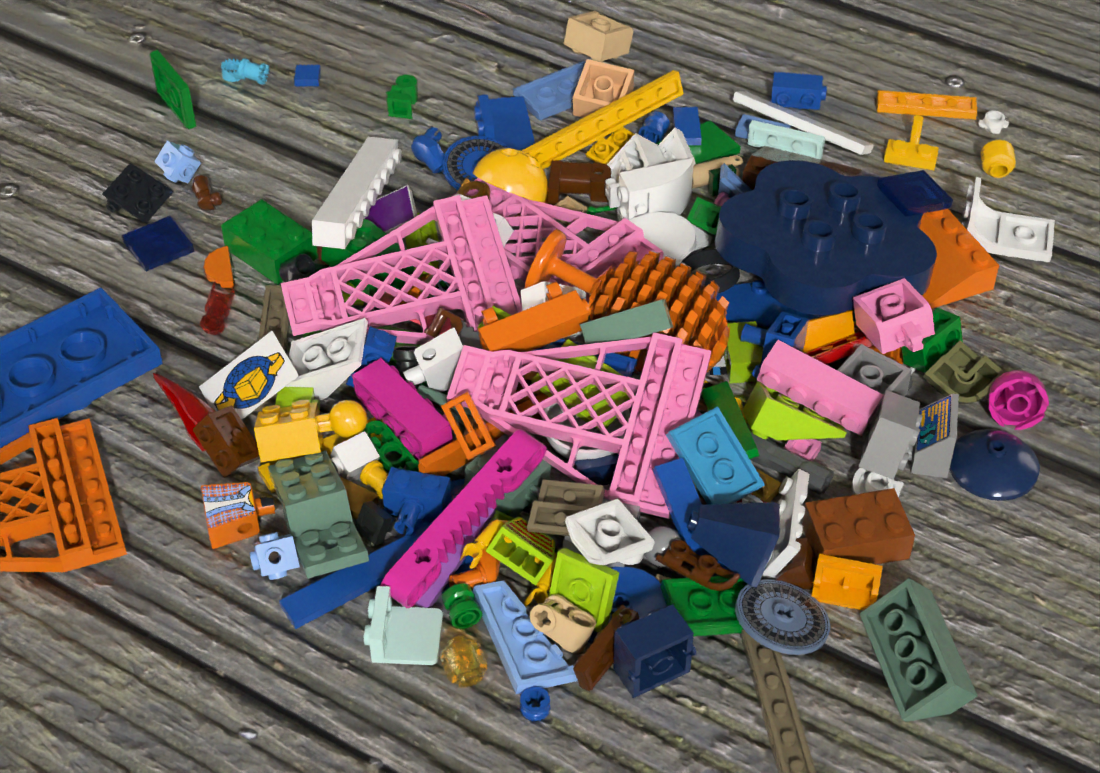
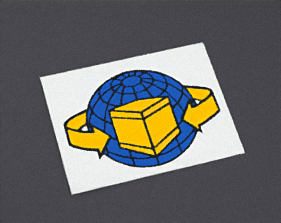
M271 331L200 385L199 388L208 405L215 411L232 405L242 420L299 375L275 334Z

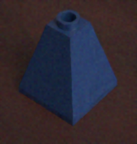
M766 502L701 505L698 512L692 511L687 529L692 530L691 539L731 571L739 573L740 578L750 586L757 588L779 538L780 504Z

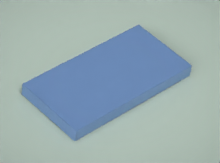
M586 60L513 89V96L524 97L527 109L539 121L573 107V95Z

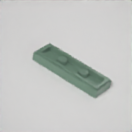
M665 299L580 324L586 344L635 339L653 334V332L657 333L673 328Z

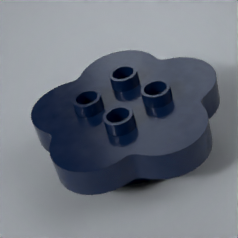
M799 160L781 161L765 167L757 176L754 190L728 199L720 209L715 237L716 249L728 263L743 271L760 276L770 294L783 305L812 315H834L854 310L853 297L903 278L923 295L929 287L937 257L934 243L919 229L923 216V205L918 196L909 188L895 181L880 177L844 176L826 166Z

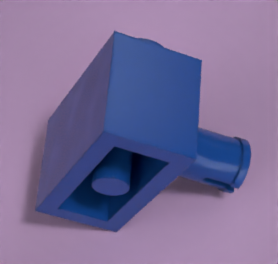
M782 311L768 330L745 324L741 333V342L764 347L761 364L777 340L802 352L809 318Z
M391 467L382 489L384 510L389 515L398 516L394 528L402 535L406 526L408 527L406 535H411L417 520L433 522L452 502L449 477Z

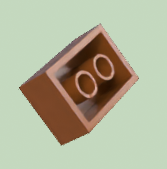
M895 488L805 502L802 526L805 537L808 538L814 553L816 565L819 554L876 565L910 559L915 534Z

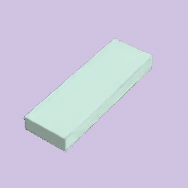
M755 120L751 121L748 145L759 148L768 146L822 159L825 136Z

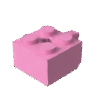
M905 278L853 297L856 325L882 354L894 351L902 346H906L912 352L923 349L922 339L935 334L933 313L929 303Z

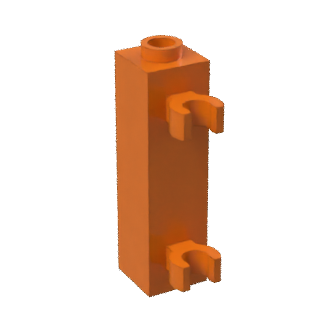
M556 281L546 285L549 292L546 296L549 301L498 320L493 307L481 311L484 317L482 319L484 327L478 329L480 345L483 350L492 352L502 350L516 352L533 351L582 331L580 324L588 322V316L591 315L590 307L586 299H580L576 290L563 295Z

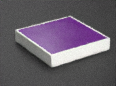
M406 185L376 199L375 205L371 206L368 217H364V219H368L387 234L417 216L412 190Z

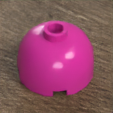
M1012 370L1003 373L994 380L989 389L988 407L992 418L1003 427H1005L1004 424L1016 425L1014 430H1023L1033 427L1044 418V412L1049 405V399L1044 384L1036 375L1027 371Z

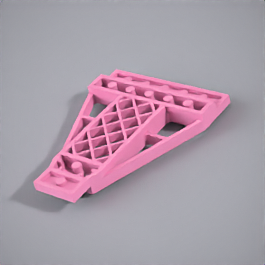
M477 178L476 180H474V181H480V182H482V183L485 182V181L481 180L480 178ZM487 183L491 191L489 203L492 212L503 216L511 227L520 226L519 230H514L509 240L518 239V243L505 244L504 246L513 279H521L526 282L530 270L529 266L532 265L539 249L544 243L542 238H547L555 229L564 232L566 235L564 250L573 251V254H562L560 260L595 278H598L611 265V269L616 267V270L620 263L624 262V258L629 251L638 252L636 261H639V264L645 254H649V251L659 252V261L664 258L663 250L645 239L643 230L626 218L618 222L533 201ZM472 189L466 195L474 196L479 190ZM552 218L571 222V224L565 228ZM536 225L538 229H525V226ZM586 227L606 231L589 244L576 236ZM537 238L536 242L523 243V239ZM535 252V256H522V253ZM554 275L548 281L551 283L557 281L558 284L575 287ZM586 292V301L588 303L590 294Z
M460 195L433 201V207L338 265L321 269L307 278L281 283L293 336L318 330L323 332L366 318L368 321L367 331L370 326L378 328L417 319L420 321L423 333L378 330H383L396 336L397 343L423 345L434 339V337L424 333L427 328L425 317L436 314L439 307L447 311L461 309L464 312L467 326L473 327L474 332H478V326L482 319H484L481 311L492 306L511 315L521 312L520 298L487 195L464 201L461 200ZM432 220L437 221L442 242L405 250L402 240L404 237ZM398 243L399 252L373 257L391 245ZM436 260L444 261L439 269L428 265L429 262ZM449 266L453 276L445 273ZM416 267L411 276L401 271L402 268ZM423 271L434 276L429 284L418 279ZM384 272L389 274L384 282L374 278L375 274ZM395 278L406 282L401 290L390 286ZM354 279L362 280L356 289L347 285L346 282ZM440 279L451 284L446 292L435 288ZM368 284L378 288L373 297L363 293ZM412 286L423 290L418 299L407 294ZM342 291L351 295L345 303ZM385 292L395 296L390 305L380 301ZM429 294L436 296L432 298H427ZM357 299L368 303L362 312L352 307ZM402 300L407 302L406 304L399 305ZM374 307L380 309V310L372 311V309H373Z
M654 332L652 337L527 352L512 350L492 352L464 345L447 395V402L469 392L482 418L509 437L517 430L522 429L525 432L571 442L573 447L568 463H565L547 450L543 460L577 483L597 485L573 468L580 447L588 446L619 454L610 490H605L603 499H619L621 503L640 506V512L669 519L670 512L652 470L655 466L680 459L666 434L695 418L711 358V351L683 345L681 338ZM648 349L640 380L601 371L607 353ZM599 355L595 369L556 361L557 359ZM531 371L538 372L542 379L528 386L522 376ZM559 378L567 379L571 386L558 393L552 382ZM518 382H520L524 389L515 393ZM590 384L596 385L601 393L587 400L581 389ZM547 385L553 396L539 403L533 392ZM618 391L626 392L630 400L616 406L610 396ZM576 392L582 403L568 410L562 399ZM528 395L534 406L520 413L514 402ZM605 399L612 410L598 417L592 406ZM466 401L461 403L463 407L469 408ZM557 402L564 413L549 420L543 409ZM632 407L629 422L627 423L621 413ZM587 409L593 420L579 427L573 416ZM539 412L543 420L530 418V416ZM616 416L623 427L609 434L603 422ZM568 419L573 427L560 425L559 423ZM598 426L602 434L590 432L588 430ZM623 434H625L624 439L618 438V437L622 436Z

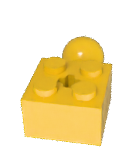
M299 400L293 402L292 406L280 408V405L266 406L262 408V411L258 412L254 425L260 461L262 463L320 453L323 443V432L334 431L341 437L352 438L362 433L365 429L367 413L364 407L354 400L340 401L333 406L330 413L321 415L319 414L317 402L310 403L309 400Z

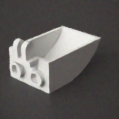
M694 158L620 172L619 183L613 178L606 179L605 195L609 201V207H618L617 216L619 221L624 218L630 220L651 212H675L680 215L691 200Z

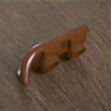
M674 540L664 556L658 554L656 557V561L711 590L722 591L729 589L740 578L739 573H734L721 567L714 557L710 555L700 556L693 552L688 544L682 540ZM684 561L695 566L692 572L681 566ZM714 573L729 579L723 583L710 582Z

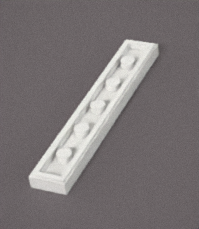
M737 91L732 99L736 103L805 132L825 136V140L857 154H869L873 149L874 145L749 92Z

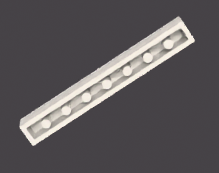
M368 136L312 219L314 246L345 249L350 240L355 238L356 230L361 228L364 217H368L371 206L375 205L377 196L382 194L383 186L388 184L390 175L394 174L396 165L401 162L402 151L398 149L397 139Z

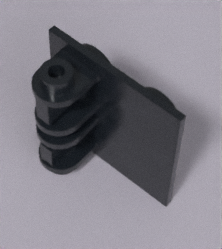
M130 163L102 195L108 198L106 207L110 212L119 211L123 208L147 224L174 191Z

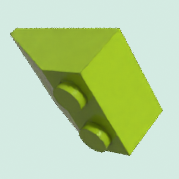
M757 381L742 410L747 423L752 429L751 432L765 440L768 437L775 440L844 438L847 434L842 425L820 416L817 412L792 401L789 397L766 387L759 381Z

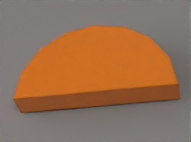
M228 246L214 250L204 261V273L207 280L211 283L220 284L222 288H234Z

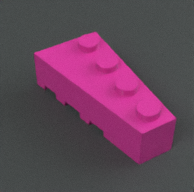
M379 358L352 374L356 396L377 421L383 419V422L401 440V443L418 462L423 457L453 442V429L446 415H441L428 398L424 399L410 381L406 382L400 376L396 367L393 365L389 366L382 358Z

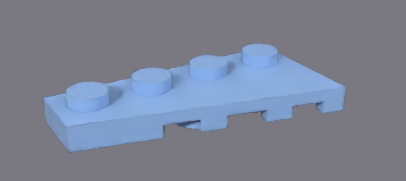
M504 580L474 586L475 602L481 608L482 618L516 694L522 693L529 687L548 688L578 681L573 670L574 666H569L562 658L563 652L556 644L552 645L545 635L532 625L530 617L526 613L527 608Z

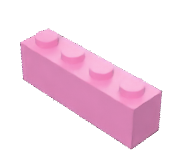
M777 340L763 361L757 377V381L766 387L776 390L789 397L792 401L810 408L820 416L826 417L860 436L863 435L883 398V394L780 340Z

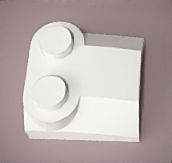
M619 499L567 516L565 520L571 541L588 562L592 564L606 565L621 562L626 565H634L642 560L644 553L653 549L655 543L653 538Z

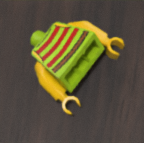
M521 517L511 521L494 520L475 539L476 544L468 543L464 547L460 561L465 556H471L474 559L469 568H475L482 556V550H486L487 553L534 585L537 584L538 588L534 589L525 599L524 604L526 607L533 599L538 604L544 603L549 597L547 591H550L557 554L554 552L556 542L545 533L528 532V522Z

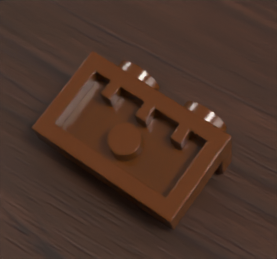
M232 405L208 414L193 428L196 437L224 478L230 476L236 469L260 458L256 441Z

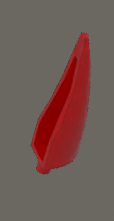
M153 373V378L182 419L188 436L201 451H205L193 432V428L205 416L215 412V410L179 384L157 373Z

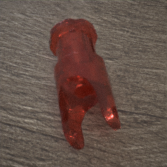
M216 281L212 284L205 304L206 314L200 320V327L206 333L217 335L224 331V318L230 312L235 295L234 285L231 293L224 294L214 291Z

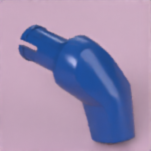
M430 127L423 136L420 135L414 138L411 148L414 156L419 161L424 162L434 174L443 171L444 153L437 143L442 135L441 132H438L434 136L438 129Z

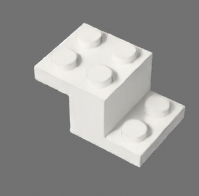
M674 128L659 145L635 133L607 165L611 168V178L619 183L620 172L693 158V155L682 131Z

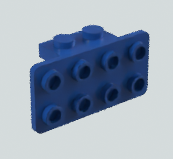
M478 95V101L476 106H474L478 136L497 139L510 148L520 151L535 144L524 97L488 99V95Z

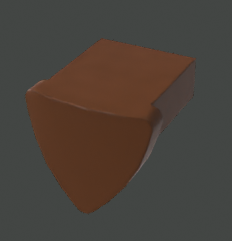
M808 538L796 539L801 544L800 551L793 557V563L785 566L775 576V580L793 584L803 590H812L814 585L815 556Z

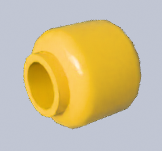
M997 139L983 146L981 149V162L984 172L992 177L1002 178L1013 171L1016 166V160L1011 143Z

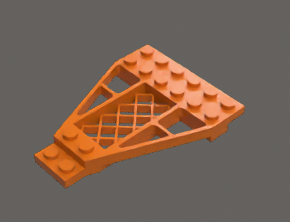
M58 418L28 425V433L0 448V465L29 448L34 449L37 463L0 473V511L8 514L0 522V546L5 547L7 554L6 557H0V572H68L127 555L90 418L61 426ZM31 487L28 491L22 490L24 488ZM42 489L44 490L45 498L38 496ZM12 496L21 499L15 507L6 504ZM30 503L39 506L34 513L25 511ZM47 533H54L59 552L58 557H13L11 548L13 543Z

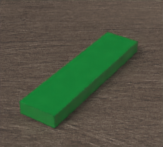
M728 381L702 389L701 395L707 410L710 411L716 407L720 409L749 459L760 456Z

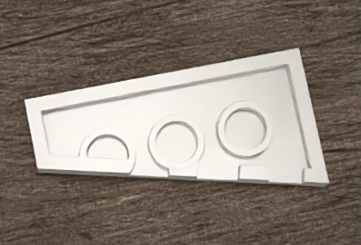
M798 469L791 478L786 477L779 488V493L782 494L781 499L777 502L780 504V531L778 541L762 575V578L766 580H772L800 551L801 544L796 541V538L802 535L803 526L799 522L805 514V507L802 504L807 497L809 473Z

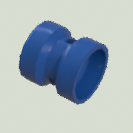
M651 112L646 117L638 134L653 143H658L662 141L664 134L667 132L670 121L661 112Z

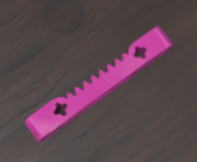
M522 429L514 432L388 571L381 586H389L391 597L405 608L412 607L439 578L442 569L441 562H448L447 552L455 554V543L460 545L465 543L463 534L469 536L473 534L471 525L477 527L481 525L479 516L485 518L489 516L487 507L495 509L497 507L496 499L503 500L505 498L504 493L514 492L541 463L546 454L547 447Z

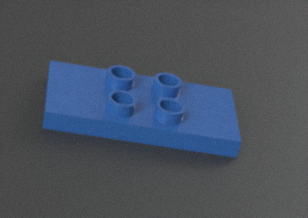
M102 288L0 337V448L28 433V425L55 418L59 419L73 411L84 409L93 400L163 364L159 347Z

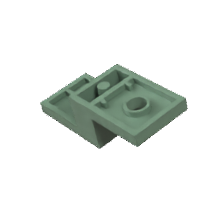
M327 451L305 455L293 460L283 459L274 465L268 466L271 481L282 504L288 534L293 536L296 553L307 579L369 561L367 549L352 521L346 488Z

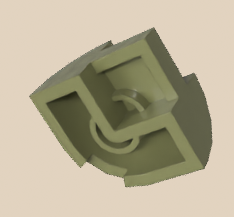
M960 340L924 374L923 379L944 397L951 394H959L958 404H972L987 396L994 380L1005 372L986 355L980 358Z

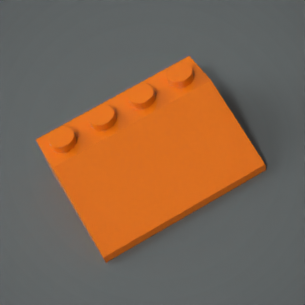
M941 200L923 205V216L919 229L932 240L937 251L929 287L922 295L929 303L931 309L993 290L999 264Z

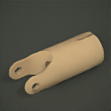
M734 155L695 164L693 166L692 189L709 185L710 170L720 168L724 163L727 166L731 164L738 166L743 163V159L740 156ZM736 168L737 176L740 175V170L738 168Z

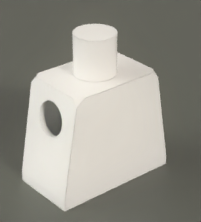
M455 328L444 332L414 350L419 365L403 371L407 382L410 381L416 386L426 381L428 387L437 392L450 389L463 349Z

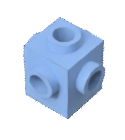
M168 140L154 161L164 171L163 175L173 182L179 180L185 183L190 182L201 164L194 156L195 151L184 144L178 145Z
M277 532L259 536L260 542L253 543L255 551L249 552L253 570L259 569L262 577L268 575L269 580L285 577L288 575L287 570L300 567L291 534L278 537ZM271 552H278L275 560L268 559Z

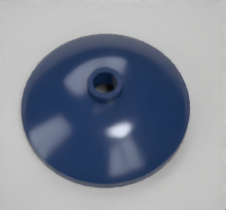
M985 429L969 432L956 440L949 470L955 481L973 495L989 500L1005 501L1019 498L1032 490L1038 480L1040 465L1035 452L1023 440L1004 431Z

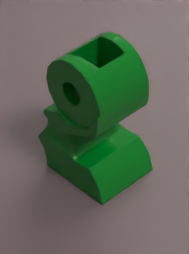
M401 75L397 77L396 85H392L391 90L386 92L387 111L390 117L412 119V104H416L418 100L416 77Z

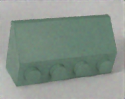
M908 578L859 613L903 721L909 722L952 714L978 696L930 589Z

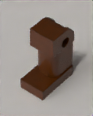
M552 160L548 185V204H557L560 201V193L591 195V202H609L605 195V181L611 178V168L603 163H572Z

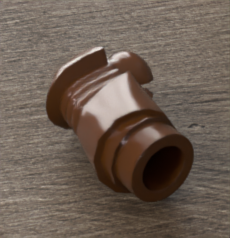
M199 175L193 179L192 191L196 198H198V207L202 210H216L215 206L223 203L220 193L217 191L212 193L206 176Z

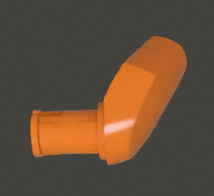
M482 550V556L478 565L472 570L450 575L449 585L451 587L456 584H468L473 589L477 585L496 582L501 562L487 553L486 550Z

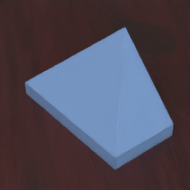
M725 163L721 165L718 195L725 192L731 198L735 195L752 191Z

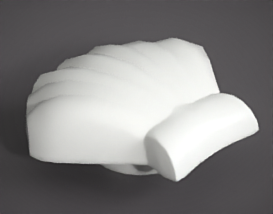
M860 467L854 474L851 489L853 495L895 488L899 497L904 483Z

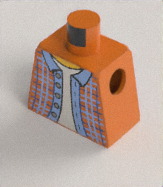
M248 482L201 486L212 549L258 535L260 529L257 517L275 514L272 495L254 499L252 486Z

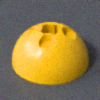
M513 148L494 150L485 155L473 170V174L476 177L507 192L537 202H545L548 184L545 171L536 158L525 152Z

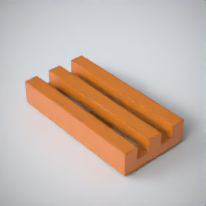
M469 392L441 406L469 461L478 455L486 453L487 450L497 447ZM466 401L486 441L484 445H482L461 404ZM454 406L476 446V449L472 451L451 411V408Z

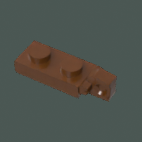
M622 605L612 614V620L608 625L597 633L589 649L578 657L573 670L581 688L592 691L613 664L615 630L627 622L639 620L640 617L637 611Z

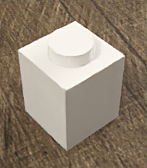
M365 431L333 447L330 454L331 461L338 475L341 474L347 480L360 474L369 462L379 460L380 458Z

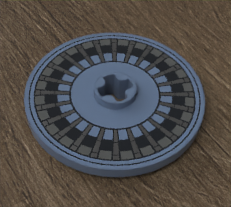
M760 580L757 588L748 584L740 591L737 597L735 612L740 625L755 641L769 649L791 655L808 654L821 648L829 636L830 620L823 606L811 594L793 584L779 580Z

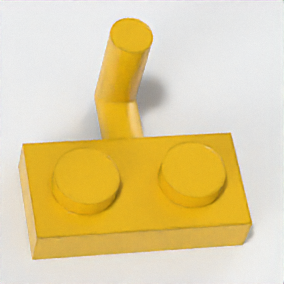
M915 115L913 117L909 142L888 140L884 158L885 163L935 170L939 147L919 144L923 116Z

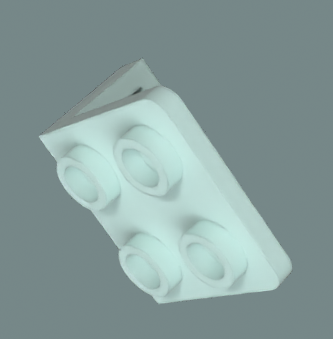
M377 586L375 599H370L368 606V617L372 619L371 625H366L364 631V645L370 646L372 663L436 664L443 622L442 610L439 608L392 606L390 587Z

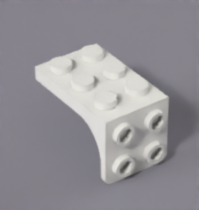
M976 177L974 185L969 184L966 197L968 201L964 206L962 221L967 222H962V225L988 253L1050 262L1055 220L999 212L989 208L982 202L979 196L981 177Z

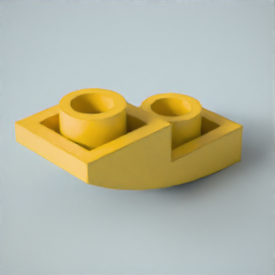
M622 127L614 131L608 139H599L585 155L596 163L607 165L634 136V133Z

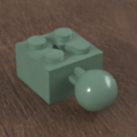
M504 433L495 441L497 447L487 450L482 455H478L465 466L464 487L510 438ZM542 460L514 492L504 493L505 498L503 500L496 499L497 507L495 510L515 518L531 503L533 504V501H537L542 480H550L551 465Z

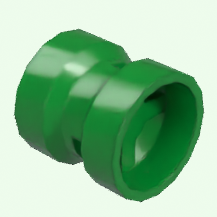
M468 584L453 585L442 595L444 607L447 611H450V621L457 629L472 627L482 617L481 608L474 601V592Z

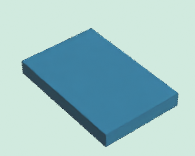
M718 407L666 434L678 457L684 459L689 474L707 505L733 504L765 486Z

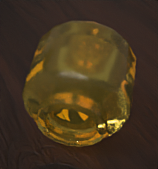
M463 635L450 639L447 642L448 646L440 654V660L448 681L458 684L461 688L470 687L481 682L483 674L487 671L488 664L480 643L475 639H466V636Z

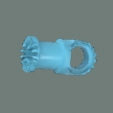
M243 58L241 61L238 59L236 61L235 59H228L229 61L225 60V62L221 63L222 78L228 82L251 79L263 85L267 81L266 78L268 76L266 74H269V65L265 63L261 65L252 63L246 58Z

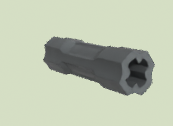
M751 433L760 456L750 460L767 466L789 478L798 469L809 473L808 489L820 495L826 492L834 475L833 470L815 461H809L777 445L770 439L765 440Z

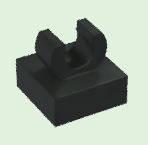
M373 501L363 503L355 527L361 535L374 545L383 543L387 532L393 530L396 519Z

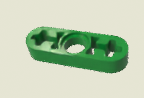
M371 421L366 424L363 432H366L380 456L378 461L383 464L386 472L389 473L391 467L403 469L405 465L406 470L419 472L418 461L384 422ZM372 433H375L376 435L381 434V441L383 443L382 447L380 440L376 436L371 437ZM396 451L402 457L398 461L392 462L387 460L385 455L388 452Z

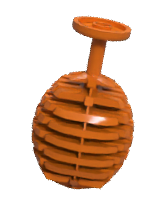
M558 229L553 230L542 244L528 272L525 288L543 281L548 282L552 275L590 294L588 305L591 310V321L665 299L673 328L657 333L681 338L683 345L710 350L711 358L707 372L722 359L730 336V326L728 327L726 320L729 302L724 296L717 301L716 298L720 287L714 280L711 281L710 285L708 284L704 287L705 274L696 271L695 275L693 274L690 277V266L681 263L680 267L677 266L675 268L676 259L665 256L664 260L661 259L659 262L660 253L653 251L645 254L639 264V261H636L638 252L629 251L624 258V262L620 263L616 270V267L611 269V265L598 278H595L560 260L566 245V235L564 232ZM650 334V335H647V336H643V337H640V338L652 337L653 334ZM648 349L615 352L637 359L634 373L643 371Z

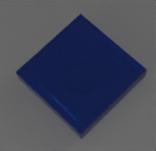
M925 170L881 177L877 183L878 188L905 216L951 208L953 199Z
M171 216L122 235L124 244L145 271L194 252L193 244Z

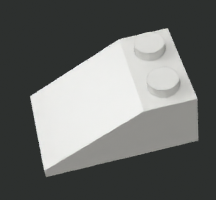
M366 318L292 341L289 360L299 376L285 387H313L315 399L317 400L325 399L333 393L362 364L368 324Z

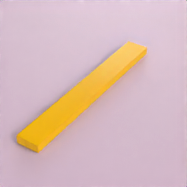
M673 70L525 148L522 152L536 158L543 169L551 166L552 160L560 161L683 95L679 72Z

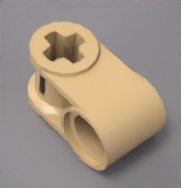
M559 594L549 596L544 603L534 606L530 612V621L538 631L544 633L563 649L572 653L584 651L596 626V620L591 614L579 609Z

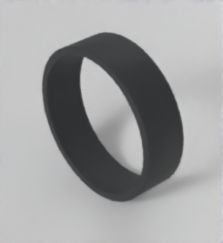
M717 249L696 252L682 261V263L691 267V272L699 267L711 264H724L732 267L730 271L720 277L705 280L704 287L708 284L710 285L711 281L714 280L720 287L718 293L733 287L740 278L739 268L728 263L719 254Z

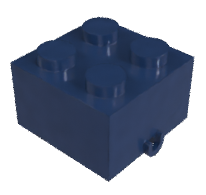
M673 604L663 609L653 610L647 616L634 622H627L615 630L614 671L633 698L690 672L691 658L697 654L693 645L694 632Z

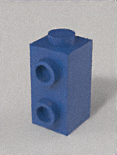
M774 72L771 102L782 107L820 110L821 100L826 101L827 86H822L823 76Z
M370 326L365 337L362 364L352 374L379 358H382L388 364L393 355L397 337ZM351 374L347 379L346 385L354 387Z

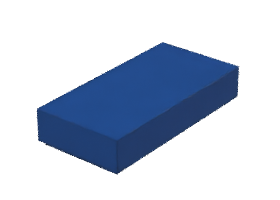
M673 107L674 128L682 131L688 145H701L698 107Z

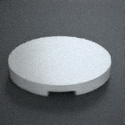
M651 212L629 220L643 230L645 239L663 250L664 258L669 256L676 259L675 267L680 265L682 260L691 252L695 251V229L687 219L680 215L668 212Z

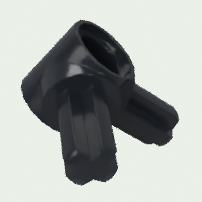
M299 254L283 262L279 267V273L284 282L307 278L319 270L329 268L330 266L314 263L310 256Z

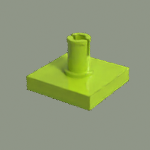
M563 548L557 553L549 596L559 594L579 609L591 614L596 620L594 631L599 632L608 625L620 572L605 565L589 563L584 556Z

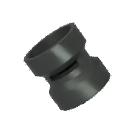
M403 346L394 348L393 358L397 361L395 367L404 380L406 378L403 371L419 365L414 354V350L418 347Z

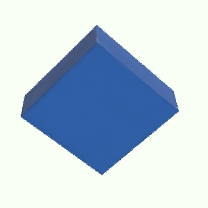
M296 65L295 86H319L320 65Z

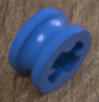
M537 686L525 689L520 696L522 715L531 721H540L548 716L550 712V695L548 692ZM538 700V704H540V706L533 707V704H530V701Z

